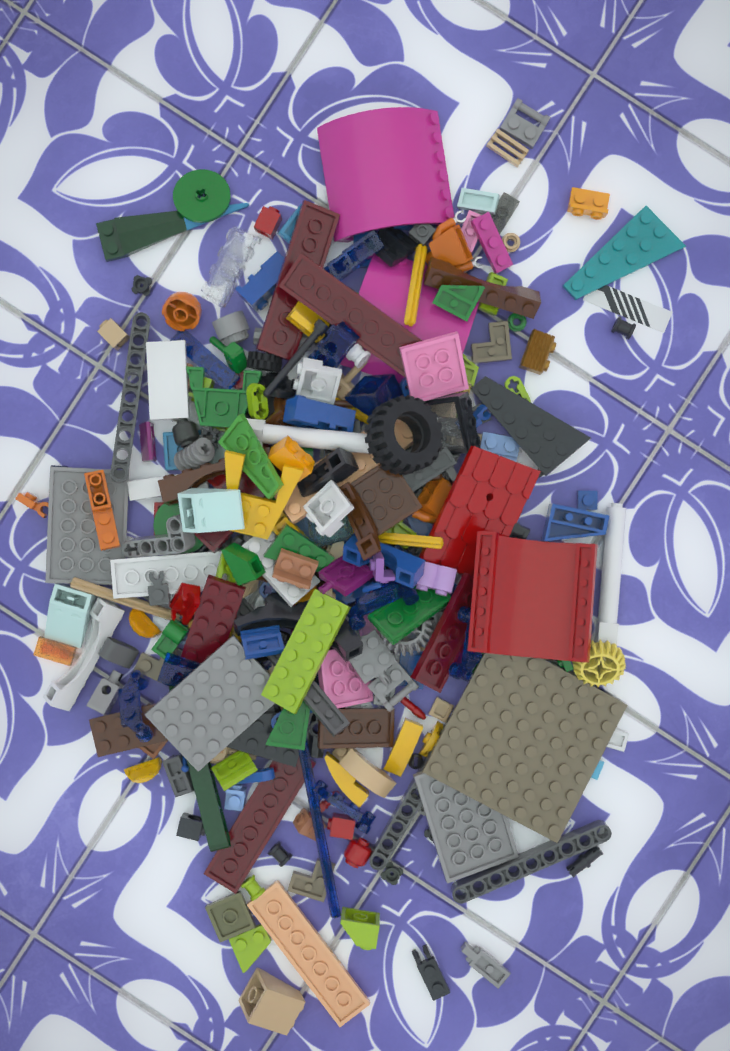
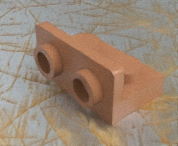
M281 548L273 567L272 577L280 582H287L298 588L309 590L319 561Z

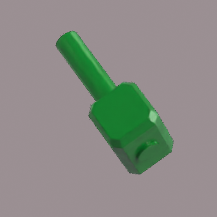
M212 336L209 342L224 354L227 365L232 371L240 374L247 368V358L242 347L235 342L225 346L216 337Z

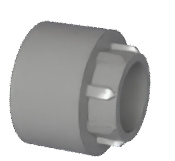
M243 311L231 313L212 322L219 341H223L225 346H228L231 342H242L249 337L247 331L250 328Z

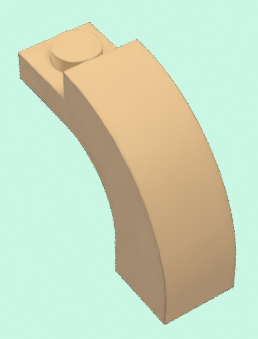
M335 748L332 752L340 761L339 764L366 788L383 798L397 784L385 771L379 769L362 756L356 748Z

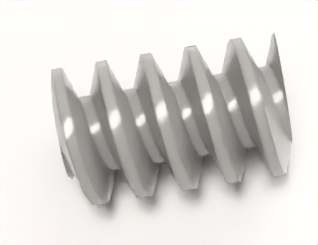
M201 437L175 454V466L180 471L190 468L193 470L198 469L200 465L208 463L214 458V446L207 438Z

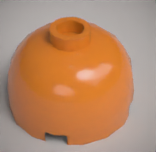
M188 292L171 294L164 302L162 308V315L164 314L167 325L178 331L194 329L198 325L202 313L201 304L198 299Z

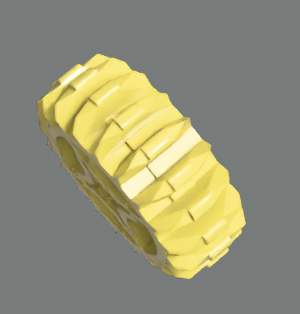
M601 639L597 643L593 640L591 641L589 663L572 661L573 671L578 680H583V684H590V687L596 685L597 688L600 685L606 687L607 683L613 684L614 680H619L620 676L624 675V669H626L625 656L622 650L615 643L610 644L608 640L605 643Z

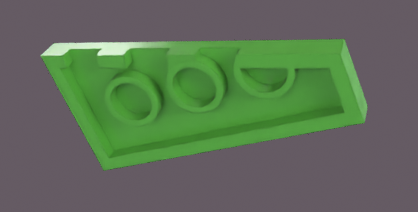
M244 413L239 414L218 443L225 450L246 455L243 471L268 499H271L284 484Z

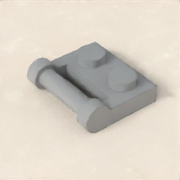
M517 98L500 130L533 149L551 117L540 114L522 103L523 100ZM517 111L523 112L541 124L539 127L518 116L516 114Z
M398 661L385 672L392 681L390 684L385 686L381 679L377 677L367 685L389 712L412 690L415 691L419 688ZM406 680L408 685L388 701L385 696Z

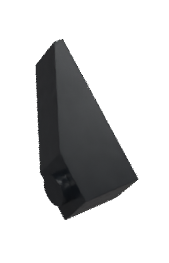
M338 447L313 467L312 473L299 481L297 486L301 496L306 497L320 491L330 480L339 483L347 479L359 467L351 452Z

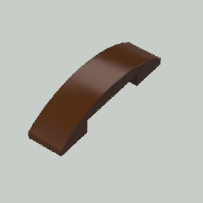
M347 482L339 488L354 506V509L347 514V517L357 537L358 542H356L358 550L362 559L366 561L381 551L380 541L374 523L362 499L351 483Z

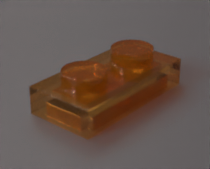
M40 636L38 637L33 655L71 666L77 647Z

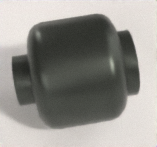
M187 418L178 420L177 424L172 428L175 444L183 449L199 439L196 423L188 421Z

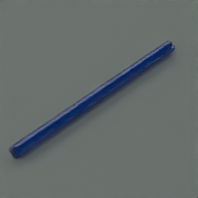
M306 737L305 750H298L330 915L331 918H338L341 916Z

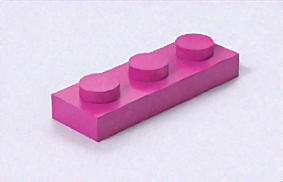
M487 212L471 220L472 227L493 272L496 274L512 266V260L490 213Z

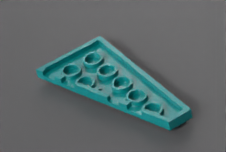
M646 205L562 287L577 300L685 248L686 245Z

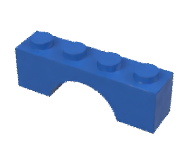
M354 533L343 546V560L358 567L370 564V559H373V556L366 561L362 559L356 545L358 540ZM380 542L384 565L394 572L395 582L413 589L424 574L425 560Z

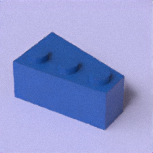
M278 251L260 266L261 269L255 275L251 274L247 278L249 281L243 287L239 285L235 288L239 297L255 312L263 310L268 304L267 300L273 296L284 262V257Z
M295 395L293 398L286 399L283 422L296 427L353 432L356 411L307 399L302 395Z
M551 503L548 506L541 541L606 535L610 516Z

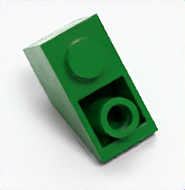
M231 543L221 550L238 586L256 580L266 573L258 555L237 543Z

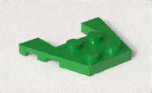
M186 366L200 426L229 428L239 414L244 413L246 415L248 411L247 387L252 383L259 384L262 371L244 370L242 390L204 388V367Z

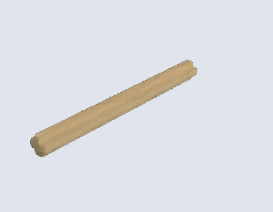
M76 577L71 581V588L170 621L172 620L171 609L159 605L150 606L149 602L136 597L113 599L112 589ZM176 614V619L181 622L179 619L181 615Z

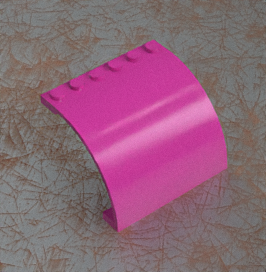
M415 107L381 108L350 114L317 127L329 210L340 214L334 233V242H351L354 240V235L377 229L412 224L440 225L449 218H454L438 111Z
M374 253L359 295L423 341L457 332L463 355L479 302H477L468 321H464L432 303L439 289L424 285L423 273L416 323L412 327L405 325L404 318L414 261L404 259L390 267ZM347 335L344 338L338 364L353 368L355 366L354 362L348 360L346 355L357 342ZM372 353L367 361L368 363L361 369V372L395 383H400L404 376Z

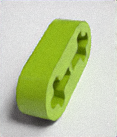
M511 376L505 381L504 387L509 389L508 386L511 380L513 383L517 382V393L515 394H519V396L531 402L520 378Z
M252 383L247 387L248 411L251 418L264 420L269 413L267 397L263 395V391L266 388L258 383Z

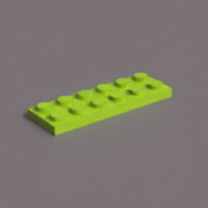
M314 589L261 695L291 713L297 714L351 607L327 594L320 593L318 589Z

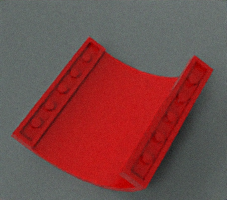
M477 531L468 651L589 663L598 545L526 540L499 536V532Z

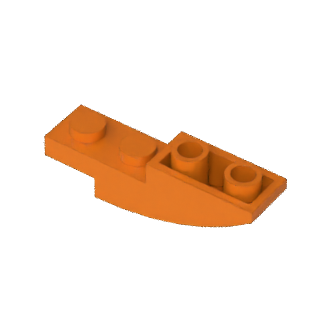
M104 469L84 473L100 550L120 547Z

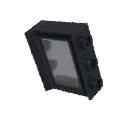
M468 391L452 393L423 402V404L428 403L432 407L431 411L436 412L438 415L437 420L441 422L442 428L440 430L443 433V440L440 442L442 443L441 450L447 447L450 453L455 455L468 453L471 446L481 448L480 437L476 429V419L472 411V400L469 397Z

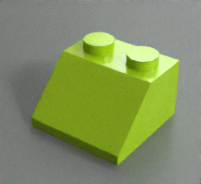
M342 907L340 924L355 945L363 950L376 949L380 927V913Z

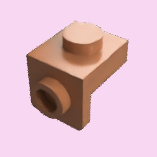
M305 808L296 815L293 821L298 833L314 841L318 839L327 827L324 821L310 815Z

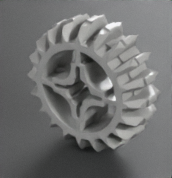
M430 618L421 624L422 631L416 628L395 645H392L380 633L381 638H384V645H388L387 647L390 651L394 649L396 655L400 651L403 656L406 655V652H409L412 656L414 650L420 653V647L425 648L426 642H429L430 635L433 634L431 629L433 625L429 621Z

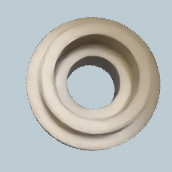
M507 233L503 236L502 241L507 252H515L520 246L518 235ZM512 240L514 245L509 246L507 241Z

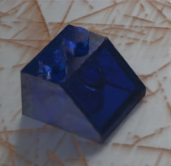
M394 374L364 376L344 398L351 405L369 416L380 404L401 396L402 391Z

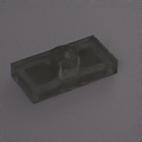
M503 192L498 201L496 214H490L499 235L520 203L519 200L506 192Z

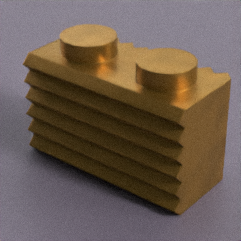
M533 329L519 368L539 375L543 371L546 372L550 361L547 360L549 353L553 354L557 344L554 342L555 336Z

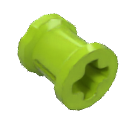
M254 874L248 877L241 885L249 893L252 901L265 892L264 887L261 888L255 880Z

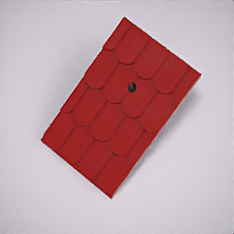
M471 446L467 455H465L464 462L429 534L432 537H442L443 547L442 549L423 548L419 558L424 559L425 562L456 569L458 574L463 575L465 572L474 577L477 531L499 532V536L509 537L541 471L476 446Z

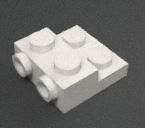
M303 357L302 363L298 362L296 374H300L299 378H295L293 384L296 395H302L307 399L334 405L342 369L323 366V361Z
M330 480L303 506L307 512L306 517L317 525L315 527L317 532L322 536L326 535L328 537H331L344 525L341 520L354 509V506L333 480Z

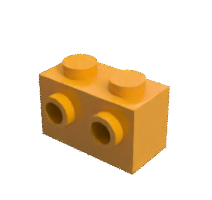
M288 435L272 446L268 455L270 461L281 472L283 471L284 464L304 468L299 481L312 473L315 464L312 456L306 453Z

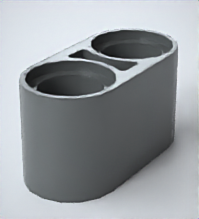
M107 637L98 655L105 660L130 669L139 650L122 641Z

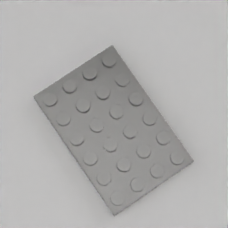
M50 467L45 583L71 584L72 579L76 577L94 584L112 585L110 560L126 558L122 553V544L126 542L127 482L129 481V475L125 482L116 483L111 478V470L104 469L120 547L101 551L84 473L103 469ZM116 470L114 476L117 479H122L125 476L124 470Z
M233 635L148 710L145 716L197 771H200L275 704L261 695L271 675L255 658L245 660L243 646Z
M422 771L413 774L447 884L519 857L506 816L430 777Z

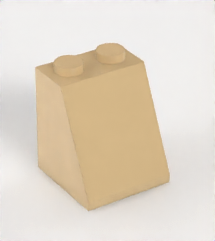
M256 968L238 1000L249 1024L286 1036L290 1029L293 1028L295 1020L305 1004V1000L299 990L260 968Z

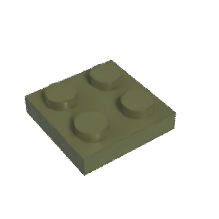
M241 890L236 894H230L205 906L220 943L256 927Z

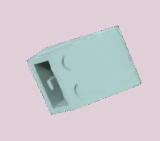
M191 488L178 493L183 532L204 533L245 529L240 490Z
M56 583L49 602L44 638L81 648L91 617L89 613L95 604L97 596L71 588L70 585L64 583Z

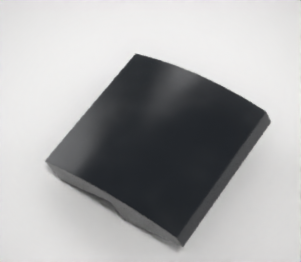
M394 227L379 229L378 233L366 237L363 243L390 267L409 257L416 251L418 246L402 230L394 229Z

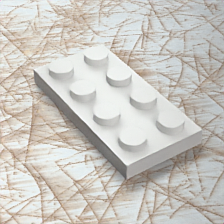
M272 531L268 540L253 536L242 547L258 555L266 571L262 576L290 607L320 582L314 575L308 590L298 588L287 582H280L273 578L272 573L276 560L265 558L263 554L277 535Z

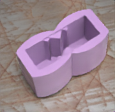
M425 562L424 574L416 584V589L426 592L428 589L436 590L435 594L447 596V593H452L457 570Z

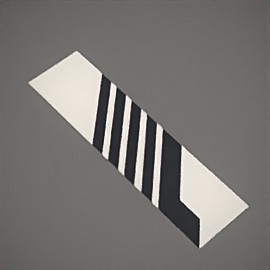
M607 285L583 298V301L662 333L665 332L673 313Z

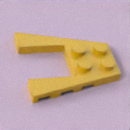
M226 450L224 453L227 489L239 490L246 455ZM284 464L281 481L284 485L278 491L276 501L240 492L245 529L229 531L268 540L304 468Z

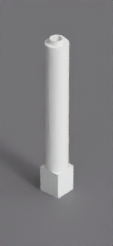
M246 418L262 446L263 443L276 444L288 435L300 447L336 450L339 447L348 452L369 454L367 450L369 448L368 443H365L367 434L272 425L266 424V420Z
M611 503V507H607L606 515L610 517L604 537L598 621H596L595 643L601 639L603 643L608 640L610 644L615 643L617 645L619 624L617 623L627 509L623 508V504Z

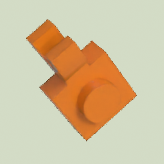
M30 492L18 493L15 498L17 501L37 511L41 517H47V514L43 512V507H48L49 502H38L36 500L37 497Z

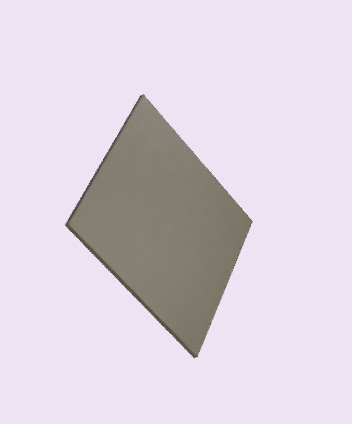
M483 653L422 772L558 843L628 705L594 686L590 687L588 683L583 684V680H578L574 675L544 659Z

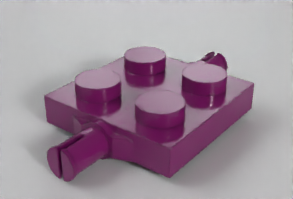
M342 555L319 571V578L326 582L319 587V591L325 594L330 589H335L346 597L373 578V571H370V567L367 564L358 567L344 561Z

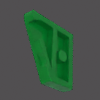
M441 285L432 303L467 322L485 287Z

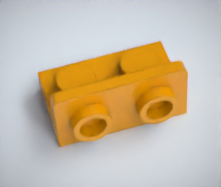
M572 187L567 212H571L574 216L588 215L592 219L601 220L608 214L609 209L607 208L610 194Z

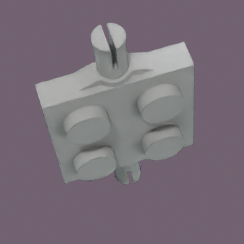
M354 627V631L363 642L362 654L348 661L364 684L373 678L379 677L383 684L387 686L392 681L385 672L391 665L397 662L387 646L384 645L376 630L360 637Z

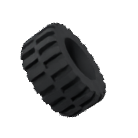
M409 395L405 397L398 396L380 404L367 419L369 424L365 426L364 431L367 433V437H365V443H368L369 446L367 450L369 454L374 456L373 461L376 464L380 463V468L385 471L389 470L391 474L406 475L430 466L439 456L438 451H441L442 443L440 442L443 440V433L440 430L442 425L437 420L438 415L436 412L431 411L432 407L428 403L423 404L424 401L422 399H414L413 396ZM397 419L406 423L412 432L413 447L411 452L404 450L396 440L394 426Z

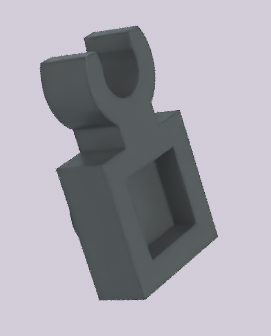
M160 571L159 579L154 578L153 572L149 573V579L153 582V586H148L150 606L170 604L168 584H162L165 578L164 571Z

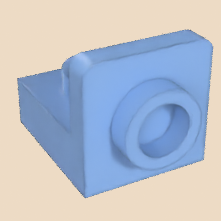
M235 784L225 790L224 809L242 811L245 805L247 787H242V784Z

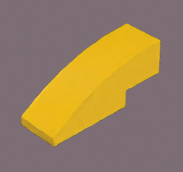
M405 717L383 770L400 777L402 776L421 735L423 724Z
M327 751L324 758L333 779L343 793L360 808L369 796V790L356 782V779L339 764L340 761Z

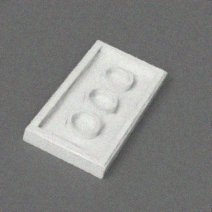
M186 341L146 342L150 420L190 418L186 370Z

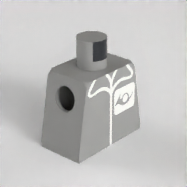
M113 670L108 679L102 678L86 706L103 715L110 714L123 688L118 685L123 674ZM108 686L111 687L110 694L106 692Z

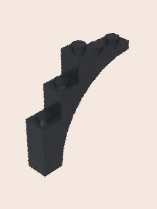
M278 592L271 593L265 598V606L257 607L254 611L241 615L234 620V631L237 636H240V631L279 625L280 628L295 629L309 600L299 602L295 607H290ZM346 618L331 645L345 662L362 654L363 642Z

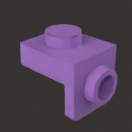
M381 551L375 554L373 559H370V571H373L375 581L380 583L394 581V572L392 570H384V557Z

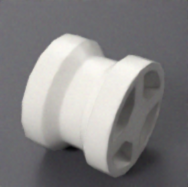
M357 343L349 350L346 358L350 361L352 360L354 365L360 368L368 361L371 353L364 351L362 346Z

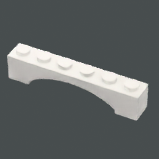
M101 597L97 598L89 613L92 616V627L83 652L74 665L61 678L51 681L43 696V699L50 706L70 711L75 704L80 691L95 668V664L100 657L98 653L107 637H112L116 626L123 617L125 611L116 603Z

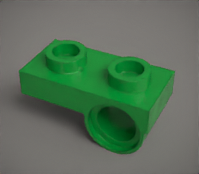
M177 619L171 620L151 650L164 660H169L190 628Z

